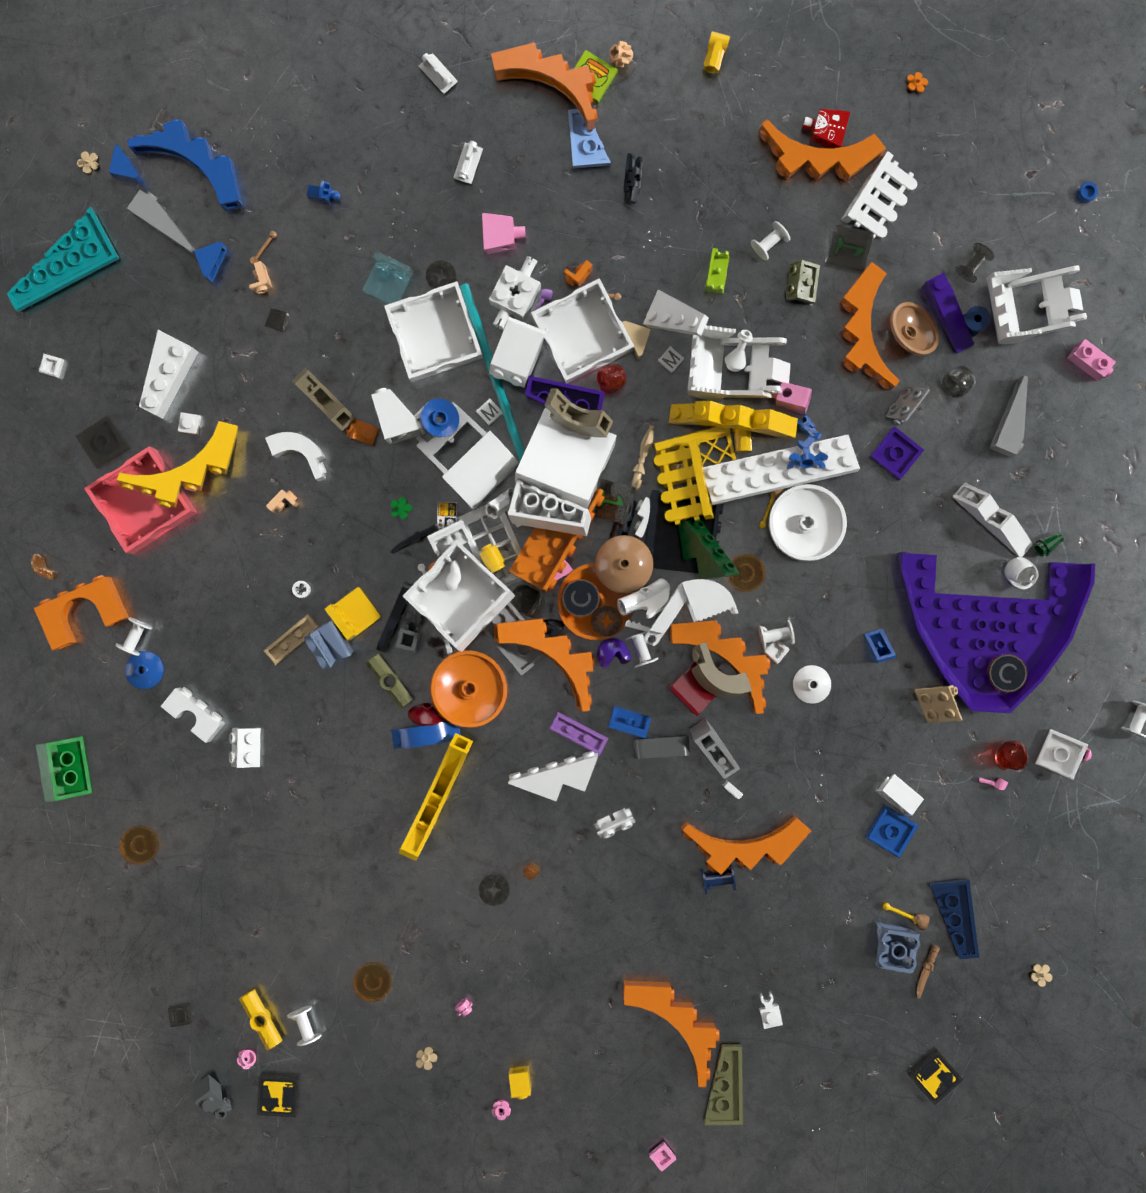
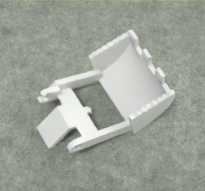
M1071 266L1025 278L1021 277L1031 273L1032 268L999 271L987 277V284L998 343L1018 344L1037 335L1076 327L1075 322L1086 320V313L1073 316L1068 315V310L1073 312L1083 310L1079 289L1064 288L1062 276L1079 272V266ZM1041 281L1044 301L1039 304V307L1046 308L1049 326L1020 332L1012 288Z
M706 325L701 336L692 335L687 393L697 398L720 401L723 398H771L772 393H782L780 386H766V381L772 380L780 384L782 382L789 383L790 363L776 358H768L769 346L786 345L787 339L781 337L753 338L751 342L746 344V346H752L750 365L744 369L745 372H750L748 390H720L724 346H738L740 340L738 338H729L736 333V329Z
M452 402L459 413V425L454 433L447 437L433 436L428 443L418 435L416 439L419 443L416 446L444 473L442 478L474 510L483 503L482 500L487 495H491L497 489L496 487L502 481L510 477V473L516 467L518 468L519 462L491 431L486 433L459 406ZM423 407L414 415L421 425ZM436 417V421L438 423H441L442 419L440 417ZM468 423L483 438L455 465L447 470L433 455L448 441L450 443L454 442L453 436Z
M695 579L682 582L677 586L669 598L668 604L659 613L651 627L643 626L640 622L636 624L635 621L630 622V620L626 621L625 626L648 632L645 634L644 640L647 644L655 646L685 602L693 622L702 621L703 618L707 619V617H712V615L716 616L717 613L721 614L722 611L726 612L727 609L731 614H737L738 610L732 595L724 586L710 580ZM650 635L655 637L653 642L648 641Z

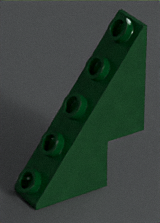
M694 517L680 520L678 526L683 560L697 559L699 579L709 580L739 575L736 566L731 562L725 551L719 546L714 536L710 534L701 520L695 521Z

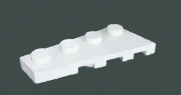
M658 290L643 324L649 328L701 336L709 318L705 314Z

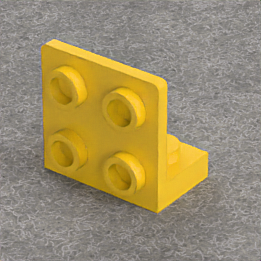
M360 587L354 589L334 605L330 604L325 608V611L347 640H352L381 618V615Z

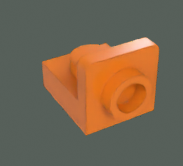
M587 260L584 264L580 263L574 271L575 275L568 269H565L564 280L571 286L576 285L580 287L593 270V264Z

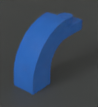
M447 721L432 726H415L391 730L394 749L452 741L455 733L461 735L460 727L454 726Z

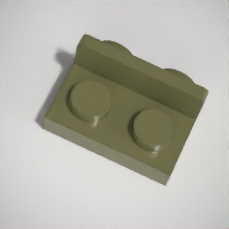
M804 260L790 264L788 285L786 287L787 301L799 300L809 304L815 303L820 265Z

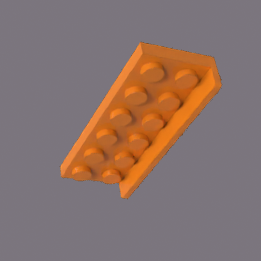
M602 489L595 490L588 506L591 521L595 516V513H593L596 506L600 507L605 498L602 496L604 491ZM534 527L509 572L547 593L548 589L552 591L557 582L555 579L557 573L563 572L567 565L564 562L567 556H572L576 549L574 543L577 539L581 540L583 536Z

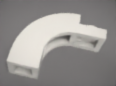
M293 432L276 433L265 438L272 456L278 458L288 453H301L307 458L317 481L326 479L324 473H327L323 462L319 463V461L326 457L322 450L310 439Z

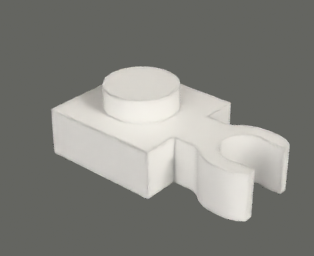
M769 992L770 998L768 1000H764L762 993L760 994V1000L764 1007L759 1008L764 1029L783 1025L778 1004L772 1005L773 995L771 992Z

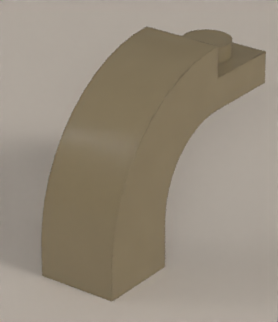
M306 367L292 380L341 431L355 419L343 404Z
M558 389L550 390L544 405L551 412L549 417L555 422L582 435L607 438L613 420L603 410L580 408L571 403Z
M706 643L699 644L692 649L693 660L697 663V666L691 669L698 683L709 693L722 698H737L752 691L746 672L737 675H726L715 667Z

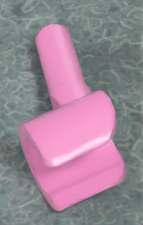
M980 777L978 779V782L991 785L998 790H1004L1008 784L1007 781L999 777L996 783Z

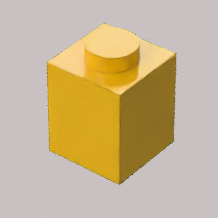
M529 1066L509 1068L511 1098L525 1099L531 1096Z

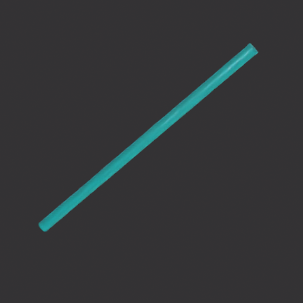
M462 284L459 288L489 373L493 355L469 285ZM489 374L520 463L525 448L502 381Z

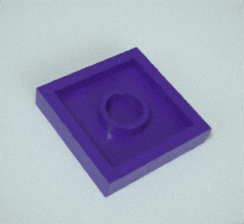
M894 426L869 457L896 479L901 480L924 449Z

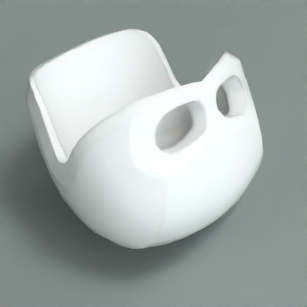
M1016 557L1010 560L1004 570L1008 581L1021 590L1030 588L1035 584L1039 576L1035 565L1023 557Z

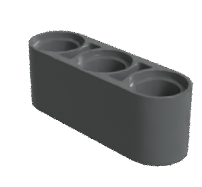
M689 735L633 739L635 759L690 755Z

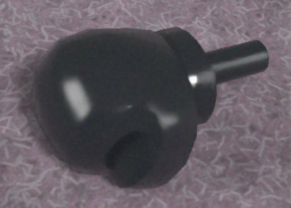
M546 619L543 621L546 623V634L555 637L564 628L563 621L558 619Z

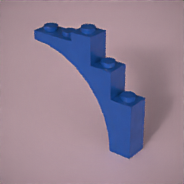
M173 119L163 124L164 132L154 131L150 135H136L132 139H127L128 147L134 154L147 152L165 153L193 164L210 180L215 189L219 204L224 210L243 207L233 161L229 156L220 155L213 159L211 146L206 138L197 137L190 141L187 126L182 120Z

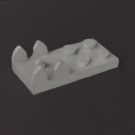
M509 602L483 631L522 676L544 658L545 655L525 645L495 643L493 623L525 620L512 603Z

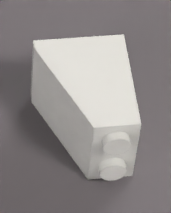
M509 317L491 361L489 374L497 379H503L515 386L525 388L541 353L545 331Z
M381 388L371 395L384 438L390 445L426 434L420 422L390 389Z

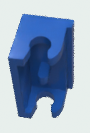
M614 706L608 727L646 739L651 717Z

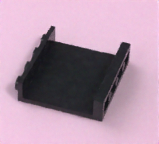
M652 490L645 545L651 552L653 568L699 574L697 559L683 560L679 526L675 525V522H668L665 519L666 511L672 509L671 503H664L661 500L662 493L659 490ZM695 497L696 503H701L700 497ZM686 499L676 502L677 508L691 505V500ZM724 503L711 505L714 518L706 520L703 515L699 516L715 540L717 533L721 531V522H718L719 514L723 513Z

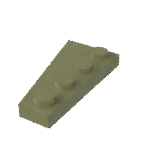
M741 1044L721 1045L704 1125H743Z

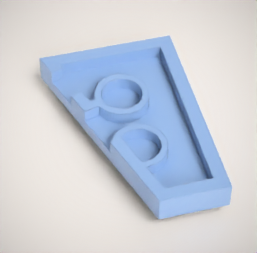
M578 109L568 110L573 169L610 166L611 162L609 157H607L596 128L587 129L584 118Z

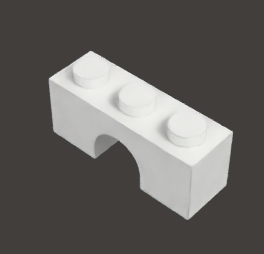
M175 688L161 707L175 719L182 717L186 711L193 712L196 716V724L191 729V732L205 743L210 742L225 724L222 721V717L214 711L210 712L207 709L208 706L203 701L194 699L192 692L187 688Z

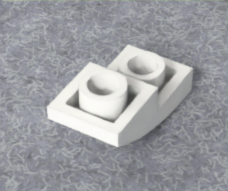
M647 497L644 501L640 500L635 509L638 511L636 516L643 519L642 522L638 520L633 529L636 531L634 536L639 539L642 538L649 519L650 500Z

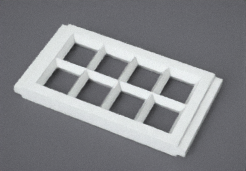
M482 506L457 517L458 521H464L472 540L468 544L474 557L486 568L479 555L482 550H478L474 540L488 535L492 546L496 545L497 548L508 543L512 544L516 554L504 558L503 563L516 559L521 552V548L505 512L499 516L502 523L489 529L485 521V517L488 516L485 512L486 507ZM481 519L485 531L472 536L468 525ZM504 527L509 539L496 544L491 533ZM506 566L502 568L505 577L499 580L506 587L523 581L519 577L509 574Z

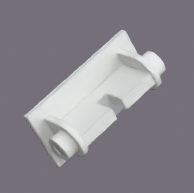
M425 53L422 56L423 62L418 66L439 90L445 94L458 81L433 53L430 55Z
M470 141L464 144L453 179L472 184L483 148L478 147L476 142Z
M623 808L613 813L614 821H611L609 815L597 820V823L594 825L596 830L599 831L597 833L600 838H609L620 829L627 830L631 828L635 820L633 816L629 818L632 815L630 809L625 810Z

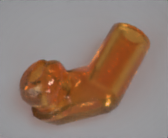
M34 554L31 558L33 571L42 577L52 580L55 576V571L46 568L42 555Z

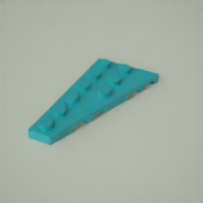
M89 207L86 211L87 213L74 223L75 226L67 234L64 233L44 254L45 257L39 263H35L26 277H22L8 291L7 295L16 311H22L119 259L93 208Z

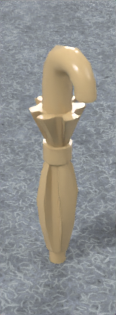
M652 425L649 426L641 442L640 458L638 459V464L632 470L634 472L632 488L634 490L640 488L641 476L645 475L644 465L653 443L654 426Z

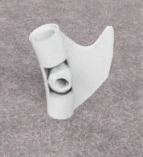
M659 578L647 587H643L635 593L618 599L617 606L620 613L625 616L643 609L647 610L646 618L653 617L668 604L670 585L665 579Z

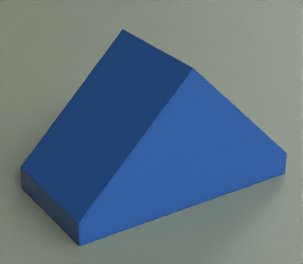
M116 145L109 173L117 180L142 185L144 181L124 150L119 145Z
M220 241L194 251L203 276L209 282H213L228 249Z
M883 629L864 634L871 662L879 663L896 658V653Z

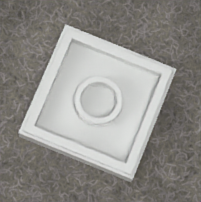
M1050 729L1035 764L1073 780L1088 744Z

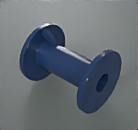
M974 306L966 314H963L972 337L987 328L990 323V314L982 306Z
M732 865L729 866L730 872L705 876L704 870L701 869L705 895L707 890L713 886L732 884L733 890H736Z

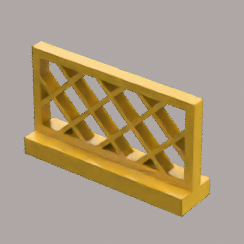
M715 426L653 443L656 455L661 454L660 450L672 452V450H680L681 445L689 447V441L696 440L699 445L702 442H706L711 447L706 455L700 452L701 456L704 457L702 460L703 464L706 459L715 463V465L719 464L725 454L731 457L732 461L736 460L730 428ZM726 436L728 444L722 450L715 444L719 438ZM713 447L722 452L717 462L708 457ZM664 466L659 467L660 472L664 473ZM687 480L672 484L673 486L687 482Z

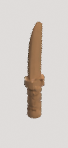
M932 945L928 958L923 964V970L916 990L918 999L921 998L930 971L934 969L933 964L940 950V947Z

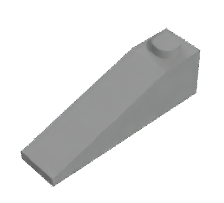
M139 190L127 209L134 216L196 256L194 253L195 249L156 201L158 198L149 191L144 193Z
M1025 375L1016 382L989 448L1008 457L1019 454L1024 445L1022 441L1025 429L1028 377Z

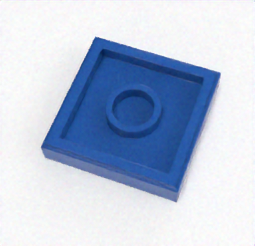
M884 804L865 838L900 858L919 825Z

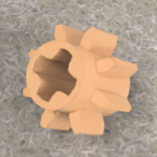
M619 41L618 45L614 44L609 53L612 59L611 63L622 68L624 64H629L633 58L631 46L623 41Z

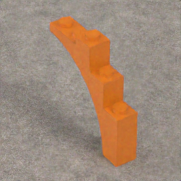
M535 42L491 53L497 81L529 79L552 86L566 95L576 105L584 118L587 129H595V121L598 120L596 108L592 109L591 103H593V84H596L594 72H590L589 65L569 70L568 62L563 60L562 54L543 58L541 49L537 50Z
M768 119L761 124L759 129L762 140L769 143L776 157L779 156L776 168L781 176H785L787 180L806 167L809 176L814 177L816 181L835 168L837 175L847 182L879 158L886 150V147L875 133L853 145L829 149L811 147L794 141L777 130Z
M871 262L840 301L846 311L854 313L841 332L846 340L855 343L842 362L852 372H858L863 368L865 374L875 377L883 388L892 390L900 380L887 368L880 358L871 331L873 300L879 285L887 273Z
M543 619L493 623L495 643L525 645L550 658L569 681L575 696L577 710L582 712L590 711L592 699L591 695L588 694L590 680L586 672L593 671L595 666V658L592 652L569 653L571 642L567 635L545 637L544 634L547 632V627Z
M717 620L670 624V643L695 646L706 643L709 651L724 659L737 674L746 672L752 689L748 693L752 713H764L763 709L766 708L765 697H762L764 680L760 675L768 674V670H770V660L766 655L743 656V653L746 652L745 641H742L741 637L719 639L718 635H721V626L717 624Z
M794 815L783 826L770 834L743 841L711 837L698 831L687 822L681 827L684 831L682 835L690 842L694 840L698 843L697 848L703 854L709 853L705 857L708 863L706 867L713 873L717 871L719 874H722L736 857L738 858L736 862L743 869L747 866L752 870L766 853L765 857L773 864L777 862L779 865H782L811 832Z
M624 980L623 1004L654 1012L674 1026L685 1039L693 1054L698 1087H706V1080H710V1068H707V1061L711 1060V1049L708 1048H716V1042H719V1029H716L714 1023L693 1022L697 1020V1009H694L691 1002H671L674 1001V989H671L670 982Z

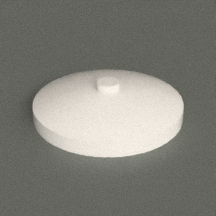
M805 484L788 489L776 500L769 515V531L773 542L785 555L799 561H816L827 557L838 548L846 533L847 518L843 505L832 492L817 485Z

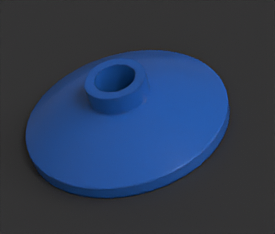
M434 399L423 407L421 423L429 434L435 437H447L457 429L459 413L451 402L445 399ZM436 417H440L442 422L438 423Z
M140 651L139 656L133 654L127 660L125 675L132 686L139 689H149L160 682L163 677L164 667L161 659L156 654L149 651ZM140 667L145 669L143 674L139 672Z

